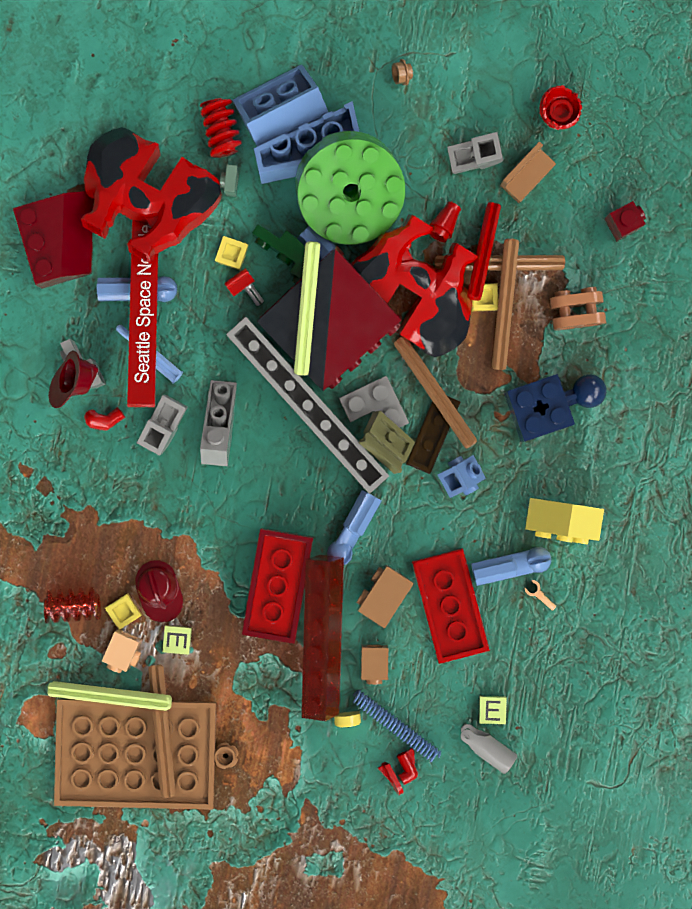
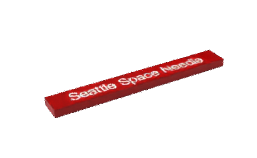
M132 220V239L141 237L150 230L147 223ZM131 253L128 407H155L159 253L155 255L151 264Z

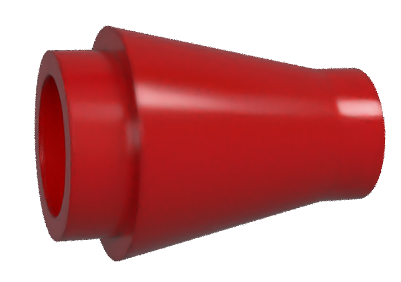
M449 201L429 224L433 227L429 234L433 239L446 243L448 239L452 238L457 218L461 211L460 206Z

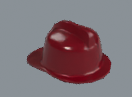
M70 351L52 378L48 395L51 406L60 408L71 396L88 393L98 373V367L79 358L76 351Z
M160 560L149 561L143 564L137 572L135 583L144 612L152 620L161 623L175 619L182 611L183 595L173 568Z

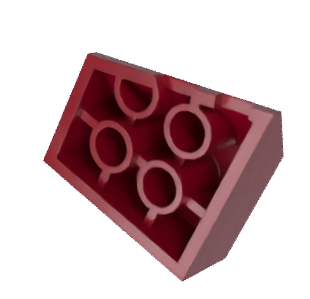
M86 191L62 193L13 208L35 285L41 289L92 274L93 232L83 227L81 218L84 214L93 211L95 199L89 197Z

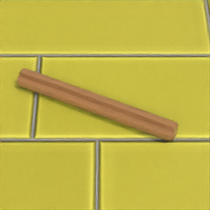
M505 239L492 358V368L495 370H505L507 366L519 240Z
M491 255L488 271H501L503 255ZM518 255L516 270H563L565 268V257L563 255ZM444 256L435 257V269L441 268ZM474 262L466 265L465 271H472Z
M403 336L394 342L396 349L466 449L473 446L477 442L476 437L409 340Z
M161 664L151 665L148 668L150 692L166 695L164 667ZM152 709L161 797L167 798L174 796L176 793L168 710Z

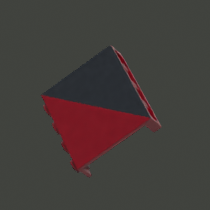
M338 246L333 248L319 262L308 376L322 391L327 387L333 389L343 379L341 375L347 369L352 372L362 362L360 358L366 352L372 354L382 344L379 340L386 334L389 336L393 335L400 328L399 322L402 320L400 313L397 315L343 257L344 253ZM302 278L257 321L294 361Z

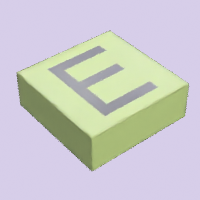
M165 625L163 652L189 655L192 627Z
M479 696V723L506 724V696Z

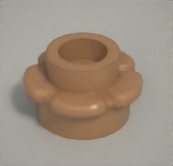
M400 59L398 63H393L392 77L396 85H408L409 80L413 78L412 66L410 63L406 64L404 59Z
M229 743L219 744L218 748L215 749L214 759L216 765L222 769L235 766L238 761V750L234 745L230 746ZM227 753L228 757L224 758L223 754Z

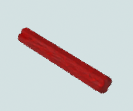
M489 202L486 206L476 252L478 257L474 261L467 298L470 300L480 301L483 294L501 205L498 203Z

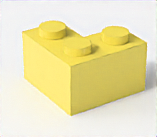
M530 498L525 529L536 531L535 536L551 539V535L556 534V540L588 544L589 539L600 540L604 509Z

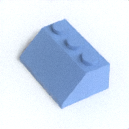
M302 64L232 100L257 147L283 134L287 135L297 130L299 126L320 119L322 115L329 113L318 86Z

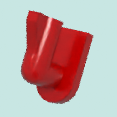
M413 748L397 756L405 771L398 775L403 785L418 777ZM382 763L378 770L390 781L398 795L403 794V788L390 763Z

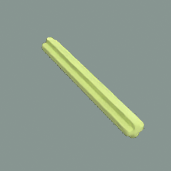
M308 241L305 244L294 373L297 375H308L320 255V243Z
M56 681L48 684L47 693L51 697L164 711L172 706V697L165 694Z

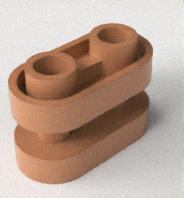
M596 287L583 288L581 293L571 294L570 290L558 291L554 293L555 297L550 298L551 309H559L560 312L559 318L552 319L554 330L606 324L605 312H597L596 304L604 302L602 291H597ZM586 307V314L571 316L570 308Z

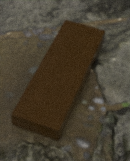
M447 396L456 410H458L461 401ZM433 401L406 462V465L428 474L432 472L450 429V425Z

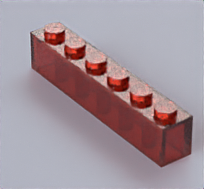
M318 555L306 559L302 718L326 722L339 714L344 557Z

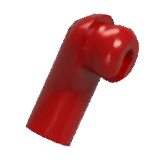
M119 407L107 415L99 414L95 410H88L84 415L87 426L104 431L109 430L125 418Z

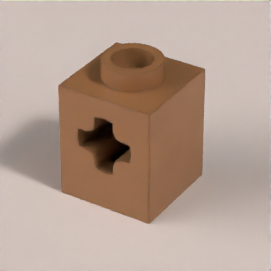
M362 644L361 680H366L367 684H382V680H388V645Z

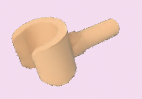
M531 580L537 585L538 590L535 593H530L525 588L527 595L536 596L548 608L554 610L556 605L540 590V584L535 580Z

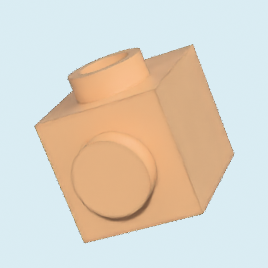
M116 630L102 662L107 663V668L117 673H121L122 670L127 672L131 666L136 667L141 656V652L138 649L143 639L122 630Z

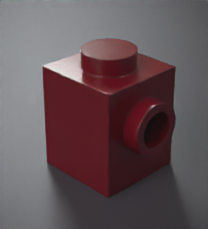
M634 201L611 212L604 219L616 242L646 225L644 211L639 205L636 206Z

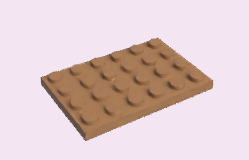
M58 698L54 806L213 810L217 702L172 701V706L168 709L176 793L172 797L165 798L161 797L152 709Z

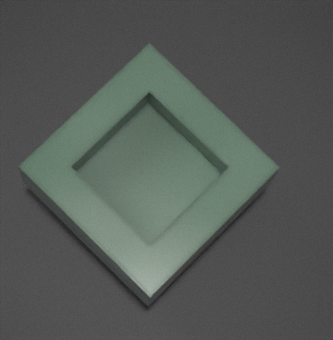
M227 165L226 172L221 173L220 188H224L226 196L237 197L239 169L236 165Z

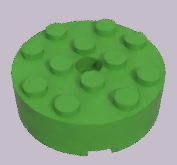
M342 131L322 138V141L305 153L296 174V195L305 221L321 237L335 243L353 245L365 243L379 237L393 225L404 204V176L394 155L383 142L363 132ZM348 184H356L355 188L349 192L343 190Z

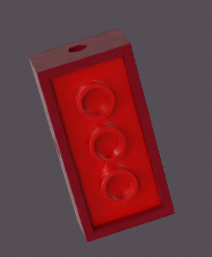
M267 528L260 529L242 635L295 644L313 536Z

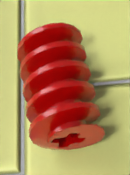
M217 98L205 101L199 105L202 107L200 111L201 116L205 118L203 125L208 128L205 131L206 137L211 138L208 141V146L214 148L210 151V155L213 158L236 154L238 151L235 147L242 144L241 140H233V137L239 134V130H231L230 128L237 124L236 120L228 119L229 116L234 114L233 109H226V106L232 103L231 99Z

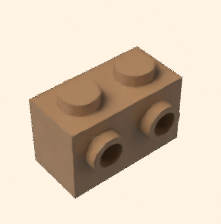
M388 565L384 569L379 567L371 578V581L374 582L373 586L369 591L364 589L356 602L360 605L358 607L360 613L383 628L387 626L414 584Z

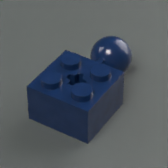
M556 374L509 390L504 395L521 442H525L575 425L569 406L579 404L585 408L597 407L604 401L607 389L600 377L587 374L576 380L573 389L563 391L559 376ZM536 401L545 407L542 416L539 412H534L533 408L537 406Z

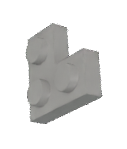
M387 376L339 398L350 422L373 411H381L399 428L409 424Z

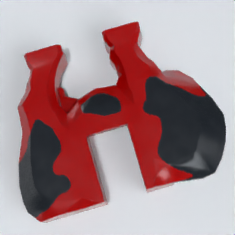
M120 127L101 135L89 148L84 183L86 194L95 199L93 211L84 214L81 222L84 228L104 239L108 235L109 228L114 225V220L118 213L131 220L147 223L150 230L141 237L130 239L127 246L130 253L151 264L157 253L181 243L191 230L202 224L214 212L222 198L220 183L206 169L198 167L184 157H181L161 190L150 186L144 181L161 156L159 144L145 140L131 130Z
M408 215L403 225L381 234L376 242L366 252L358 256L351 265L387 304L399 284L418 295L396 333L414 343L427 355L438 357L454 350L467 336L470 326L472 301L467 298L468 290L463 287L466 265L474 262L478 256L458 243H452L449 254L444 256L443 264L438 270L428 263L413 259L409 252L411 243L423 235L430 234L433 227L414 215Z

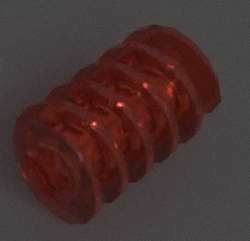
M82 587L79 588L78 595H74L72 588H69L67 596H64L62 590L58 589L56 597H53L51 590H47L46 598L44 599V619L46 624L49 623L50 618L53 623H59L61 617L64 622H69L71 616L75 621H80L82 614L87 621L91 620L93 614L97 620H100V595L95 593L93 587L89 588L88 595H85Z

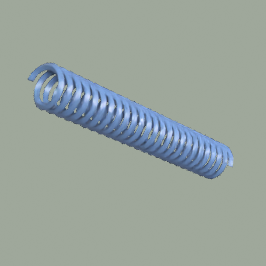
M357 690L353 694L355 697L353 704L358 700L356 706L361 703L359 709H361L365 705L363 711L369 706L366 714L373 708L369 716H372L376 711L373 719L379 714L376 721H379L382 717L379 722L380 724L386 719L383 723V726H385L390 720L386 729L393 723L389 731H392L397 725L393 734L400 728L396 737L403 731L399 737L402 739L406 734L403 742L411 734L406 744H409L414 737L410 747H412L416 740L417 742L413 749L421 742L416 752L424 745L420 751V754L424 752L423 757L426 755V759L431 757L430 762L434 760L437 754V757L440 758L441 750L438 751V748H435L434 745L431 746V743H428L427 740L424 741V738H421V735H418V733H414V730L411 731L408 725L404 726L401 720L394 718V715L384 710V707L381 708V705H378L377 702L374 703L371 697L364 695V692L361 693V690Z

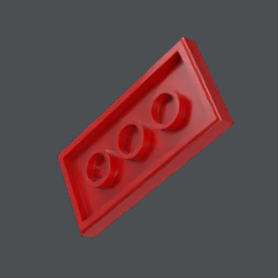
M463 548L412 561L438 664L490 651Z

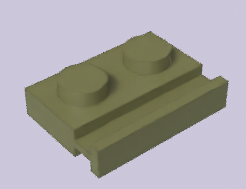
M381 411L373 412L363 432L364 437L358 443L392 473H401V466L403 463H406L415 441Z

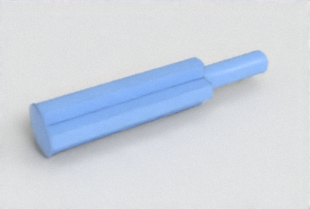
M118 325L116 331L129 341V331L124 326ZM156 350V369L174 384L180 379L183 371L181 372Z

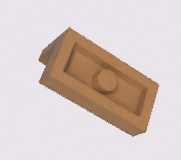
M540 141L507 175L500 185L519 204L556 165L541 150L543 144Z

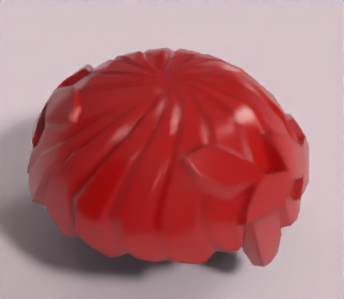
M563 85L550 87L543 94L539 107L540 115L549 127L557 130L568 129L574 126L579 121L582 109L578 94L565 88Z

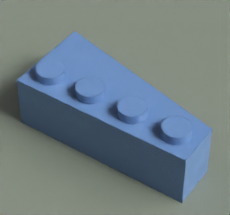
M353 101L345 104L343 108L335 112L331 111L322 115V118L310 124L306 123L299 126L297 130L287 135L283 134L254 148L261 183L296 177L299 164L305 153L322 141V138L342 131L359 132Z

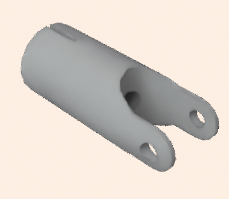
M470 724L462 726L461 739L470 746L475 754L503 774H506L514 764L517 754L488 733L477 730Z

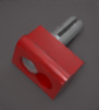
M246 268L224 283L233 297L244 289L256 306H259L260 303L250 291L251 289L261 303L264 302L252 284L255 280Z

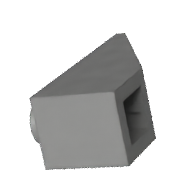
M214 380L210 382L200 446L201 464L228 466L237 383Z

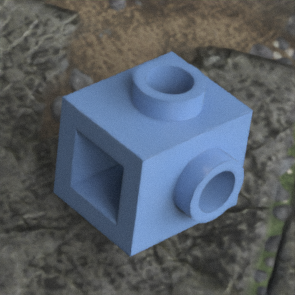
M474 455L463 460L462 456L448 462L450 468L438 474L450 498L462 492L466 496L479 489L477 484L486 479Z

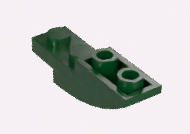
M258 224L252 232L253 237L256 238L254 243L265 251H268L270 248L278 253L276 258L287 266L291 263L294 264L290 274L294 277L292 282L296 284L303 276L305 246L288 231H285L279 239Z

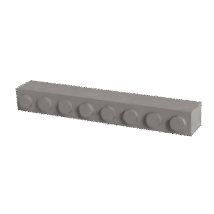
M247 317L226 334L369 494L389 477L385 470L358 443V440L303 379L294 373V369Z

